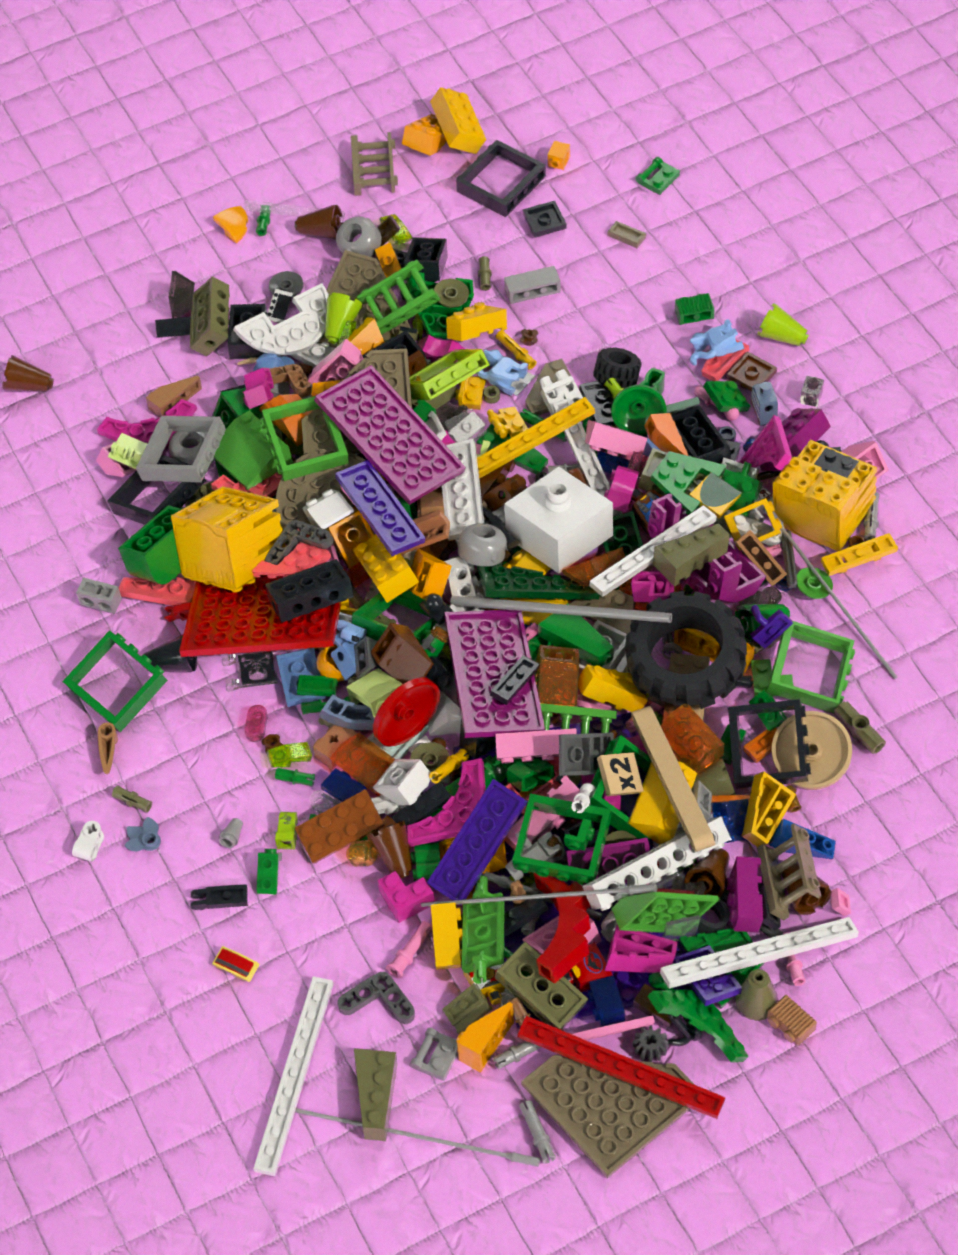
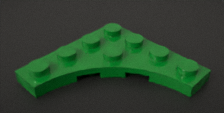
M693 990L652 991L647 996L658 1013L676 1017L682 1015L684 1018L690 1019L689 1023L700 1031L705 1030V1032L715 1037L714 1043L723 1051L731 1063L744 1062L749 1057L745 1052L743 1044L737 1040L732 1028L723 1019L720 1010L714 1004L704 1006Z

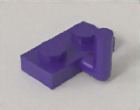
M757 605L751 607L754 618L760 626L750 635L764 649L793 624L792 620L780 609L766 619L762 616Z

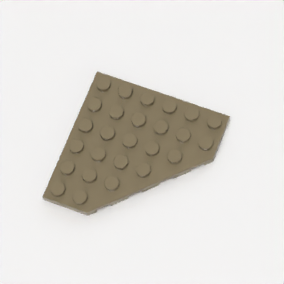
M345 250L326 291L330 295L332 293L348 295L350 300L355 301V298L358 300L357 296L363 290L386 279V276L376 258ZM390 288L389 292L398 308H401L394 292ZM383 294L373 299L382 317L391 314L392 311ZM368 303L362 304V308L343 341L348 339L352 332L364 323L367 317L374 318L377 321ZM408 320L383 334L384 342L397 336L401 326L411 328ZM325 333L322 336V338L317 342L320 344H322V342L330 344V347L337 348L342 343H329L327 341L328 339L325 338Z
M407 349L371 350L343 379L345 380L372 365L412 408ZM321 408L313 410L302 419L304 455L319 451L320 449H335ZM340 430L346 450L354 454H362Z
M553 1055L521 1081V1085L607 1179L691 1109L561 1055ZM638 1061L694 1084L676 1064L666 1063V1065Z

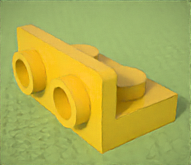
M470 376L459 383L460 389L456 391V400H459V408L480 410L486 380Z

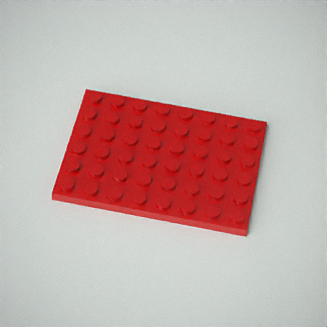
M260 575V577L255 578L254 583L243 585V589L239 592H232L212 584L207 585L196 581L179 652L181 657L331 647L334 646L341 602L281 623L269 603L265 584L281 579L283 576L268 578L267 575Z

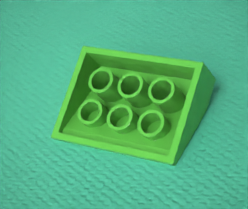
M251 411L233 420L226 429L219 448H217L214 454V459L247 490L277 473L276 464H278L277 460H273L270 449H272V445L267 443L265 437L267 430L262 429L261 421ZM277 436L286 465H290L293 463L289 446Z
M651 892L619 899L618 903L612 908V912L620 930L683 934L719 898L718 896Z

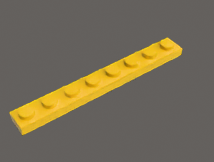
M584 397L477 457L479 479L595 414V408Z

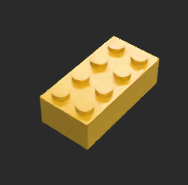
M440 87L430 103L448 146L477 154L485 143L486 137L469 101V97L463 92L460 93L449 88Z
M376 534L353 549L355 555L387 603L419 583L401 553L391 556Z

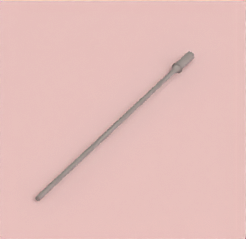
M773 511L772 513L774 515V518H778V516ZM780 520L782 525V528L780 530L787 537V539L790 541V543L793 545V547L796 549L799 555L803 558V560L806 562V564L809 566V568L812 570L815 576L819 579V581L822 583V585L825 587L828 593L832 596V598L835 600V602L838 604V606L841 608L844 614L848 617V619L851 621V623L854 625V627L857 629L860 635L864 638V640L867 642V644L870 646V648L873 650L876 656L880 659V661L883 663V665L886 667V669L889 671L894 679H897V675L887 664V662L884 660V658L881 656V654L878 652L875 646L871 643V641L868 639V637L865 635L862 629L858 626V624L855 622V620L852 618V616L849 614L846 608L842 605V603L839 601V599L836 597L833 591L829 588V586L826 584V582L823 580V578L820 576L817 570L813 567V565L810 563V561L807 559L804 553L800 550V548L797 546V544L794 542L791 536L787 533V531L784 528L783 521Z
M630 884L628 887L619 889L421 903V907L454 902L457 905L623 892L633 895L657 892V885Z
M298 1108L295 1110V1113L363 1127L362 1122ZM388 1128L387 1131L393 1134L501 1156L511 1160V1162L514 1161L537 1167L540 1164V1158L515 1153V1151L513 1153H503Z

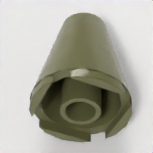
M723 758L716 760L697 773L694 783L699 780L712 792V796L736 795Z
M756 969L748 975L741 985L742 992L736 995L735 1002L739 1012L743 1013L746 1018L759 1021L767 1019L768 1010L778 1002V997L768 973L764 970Z

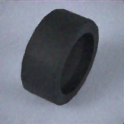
M719 898L710 908L718 915L719 923H710L701 916L691 925L696 931L709 934L724 929L730 919V911L722 899Z

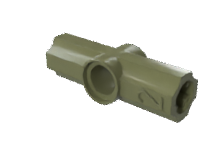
M843 701L834 710V714L850 730L851 736L856 740H860L872 754H877L886 745V741L870 725L869 719L864 715H860L848 701Z

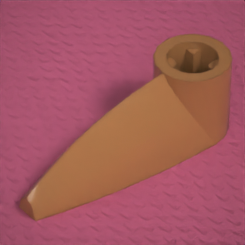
M108 722L101 724L98 728L100 759L103 771L107 775L110 773L115 744L118 742L115 726Z

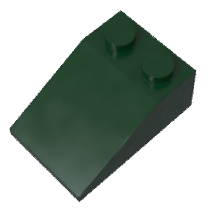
M633 511L613 516V536L603 542L610 567L643 546Z

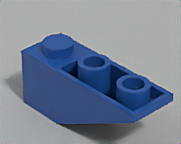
M782 819L769 841V846L776 848L793 837L791 830L793 822ZM804 828L809 834L812 857L833 859L836 841ZM795 845L785 852L795 854Z

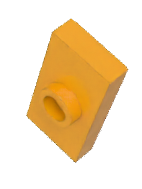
M391 243L375 249L386 278L402 269Z

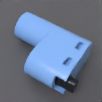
M342 619L338 621L337 630L341 632V638L356 644L367 634V630Z

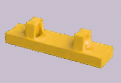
M890 533L821 557L820 562L828 576L837 573L841 574L847 572L850 568L872 560L877 561L881 557L895 553L898 550V546Z

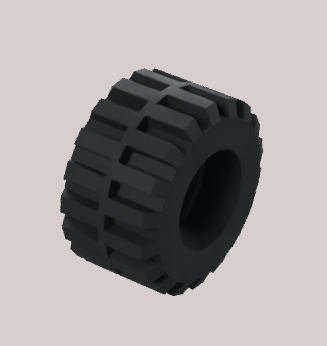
M609 347L598 352L593 376L603 385H605L606 381L611 383L609 381L610 378H615L619 386L625 389L637 384L642 362L631 351Z

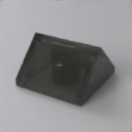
M172 271L168 296L172 318H180L192 309L195 282L177 271Z

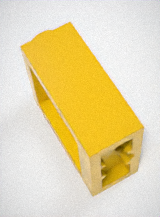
M765 498L723 516L734 543L741 535L733 517L760 505L764 506L774 531L758 537L759 541L761 542L781 533L782 525L779 518H774L772 512L775 509L771 500L767 501Z

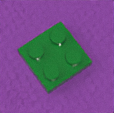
M706 381L703 385L719 412H728L733 408H737L739 412H747L751 407L734 381Z

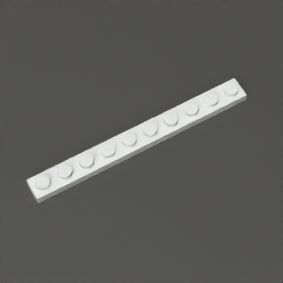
M850 917L661 967L660 974L668 988H673L858 937L859 931Z
M314 976L312 978L253 1168L254 1172L276 1176L332 992L333 980Z

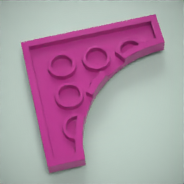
M180 399L176 405L165 412L166 415L164 416H193L197 406ZM106 417L97 428V432L114 441H117L121 433L148 444L160 418L154 419L153 417L141 420V423L132 424L128 423V421ZM172 431V434H171V436H170V438H169V440H168V442H167V444H166V446H165V448H164L162 454H163V453L165 452V450L168 448L170 439H171V437L173 436V434L176 433V431Z
M773 415L739 463L744 464V462L752 464L751 467L756 468L765 462H772L774 467L782 470L785 465L789 464L792 455L780 417Z
M482 758L462 762V773L458 783L459 788L455 796H451L442 807L443 810L434 817L430 816L417 823L407 825L408 844L410 847L457 836L486 791L484 762Z

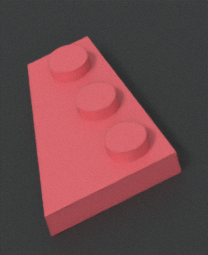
M743 343L744 349L708 359L701 370L702 376L712 381H718L747 351H750L749 345Z

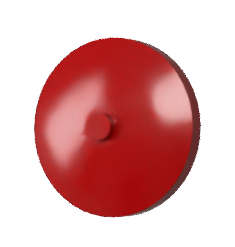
M421 677L412 679L398 687L383 702L375 716L373 723L374 736L383 745L390 747L401 745L415 737L429 723L438 708L440 701L438 686L430 679Z

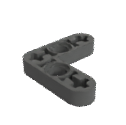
M293 520L287 524L268 552L266 562L278 565L294 550L299 541L321 549H327L333 544L334 539L328 530ZM309 532H314L312 536L306 538ZM289 542L286 547H281L283 543Z
M386 972L376 973L341 995L338 999L339 1011L344 1015H351L381 997L400 1023L409 1024L415 1018L413 1005ZM379 980L386 981L387 990H385L382 983L379 984ZM363 989H367L371 992V994L366 998H363L359 995L360 991ZM391 994H398L400 996L396 1002L389 1001L388 997ZM344 1002L351 1003V1007L344 1006ZM401 1005L406 1012L409 1011V1016L402 1015Z

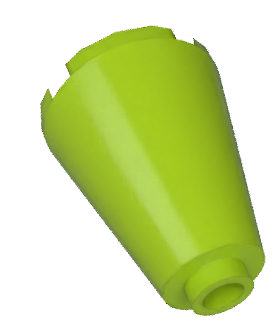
M341 293L328 294L325 338L328 339L329 343L338 344V342L343 341L362 308V302L356 298L355 301H352L350 296Z
M773 303L774 309L773 311L769 309L760 326L763 330L762 332L758 331L757 335L796 346L804 345L809 337L806 334L808 330L781 307Z

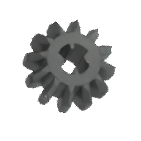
M650 1025L649 1030L642 1027L641 1033H635V1040L632 1046L635 1048L634 1053L640 1055L642 1061L648 1058L649 1062H652L653 1058L660 1061L661 1055L665 1056L667 1054L666 1049L669 1047V1042L666 1040V1033H661L660 1027L653 1030V1027Z

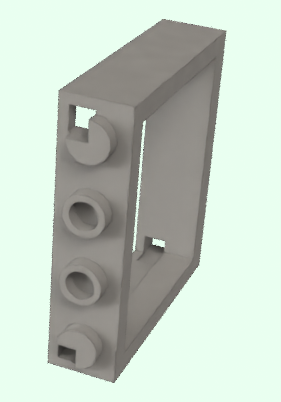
M161 416L136 467L142 481L202 482L226 431L221 418L212 416ZM172 431L208 432L193 465L157 464Z

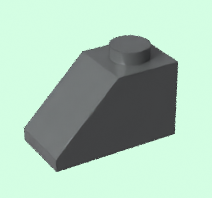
M367 636L354 646L356 675L359 679L378 666V663L371 654L378 641Z

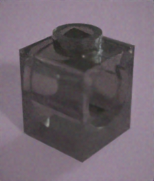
M806 376L801 391V404L818 407L823 393L824 379Z

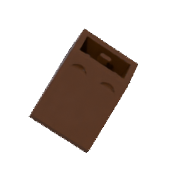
M390 623L371 651L378 665L402 684L415 678H425L433 666V662L410 628L404 625Z

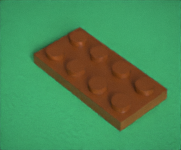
M365 789L295 827V830L312 863L315 864L367 836V834L380 829L385 824Z

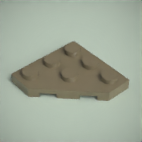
M562 358L544 365L525 400L526 407L530 412L538 416L549 412L540 394L542 388L539 381L541 378L549 376L552 383L557 382L555 373L562 369L566 371L568 376H571Z

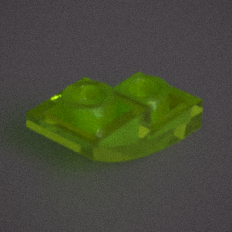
M392 214L379 218L382 223L389 216H392L401 230L392 237L396 245L411 241L412 236L398 216Z
M308 742L286 744L267 751L271 768L290 767L292 762H310L312 759Z

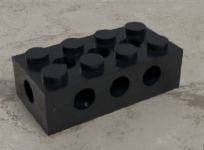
M337 559L265 584L269 603L281 623L354 597L350 578Z

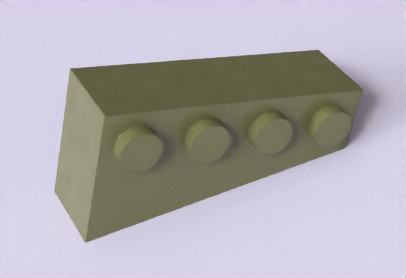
M716 524L657 545L654 548L653 565L673 586H676L682 578L687 579L696 569L699 571L704 568L705 563H711L713 559H717L727 553L730 534L720 524Z
M354 1048L364 1139L386 1141L398 1065L396 1052Z

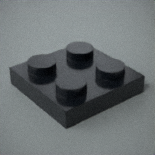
M555 200L523 209V215L534 238L567 229V223Z

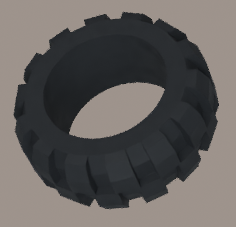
M684 591L670 593V598L663 601L658 597L646 605V610L672 613L671 623L633 620L630 624L631 631L626 635L625 642L628 672L631 673L633 683L643 694L648 693L650 701L662 707H666L667 703L674 704V710L689 711V706L699 705L700 709L714 705L715 698L718 696L722 699L727 697L736 688L735 682L743 676L746 667L747 646L742 624L739 618L732 616V609L722 601L711 602L710 595L695 591L694 596H685ZM690 628L701 630L711 635L721 646L720 654L711 665L701 671L690 674L670 672L659 666L651 657V652L656 643L666 634L678 629Z

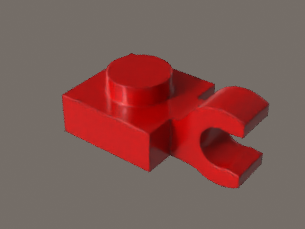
M183 602L180 605L165 607V610L170 615L164 616V618L168 622H173L176 619L187 620L191 603Z

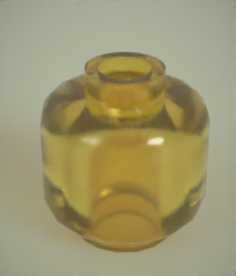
M369 840L353 841L347 849L346 856L354 867L371 866L375 862L378 853Z

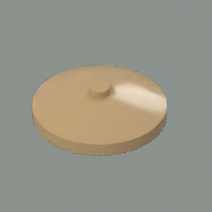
M806 711V717H803V725L807 724L808 736H805V744H809L810 755L806 756L807 763L811 764V774L808 775L807 782L790 784L805 790H819L835 784L844 776L852 759V743L846 728L836 718L819 711ZM795 715L789 717L780 725L772 741V759L778 773L800 771Z

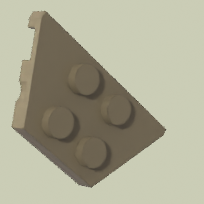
M614 589L603 597L600 595L599 600L576 599L569 605L634 610L636 602H634L632 596ZM583 616L594 622L599 620L626 634L631 631L630 624L633 620Z

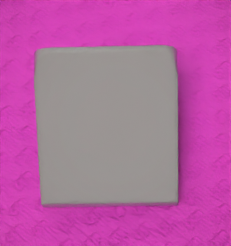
M281 382L274 384V388L271 389V393L274 395L273 398L278 395H288L289 383Z

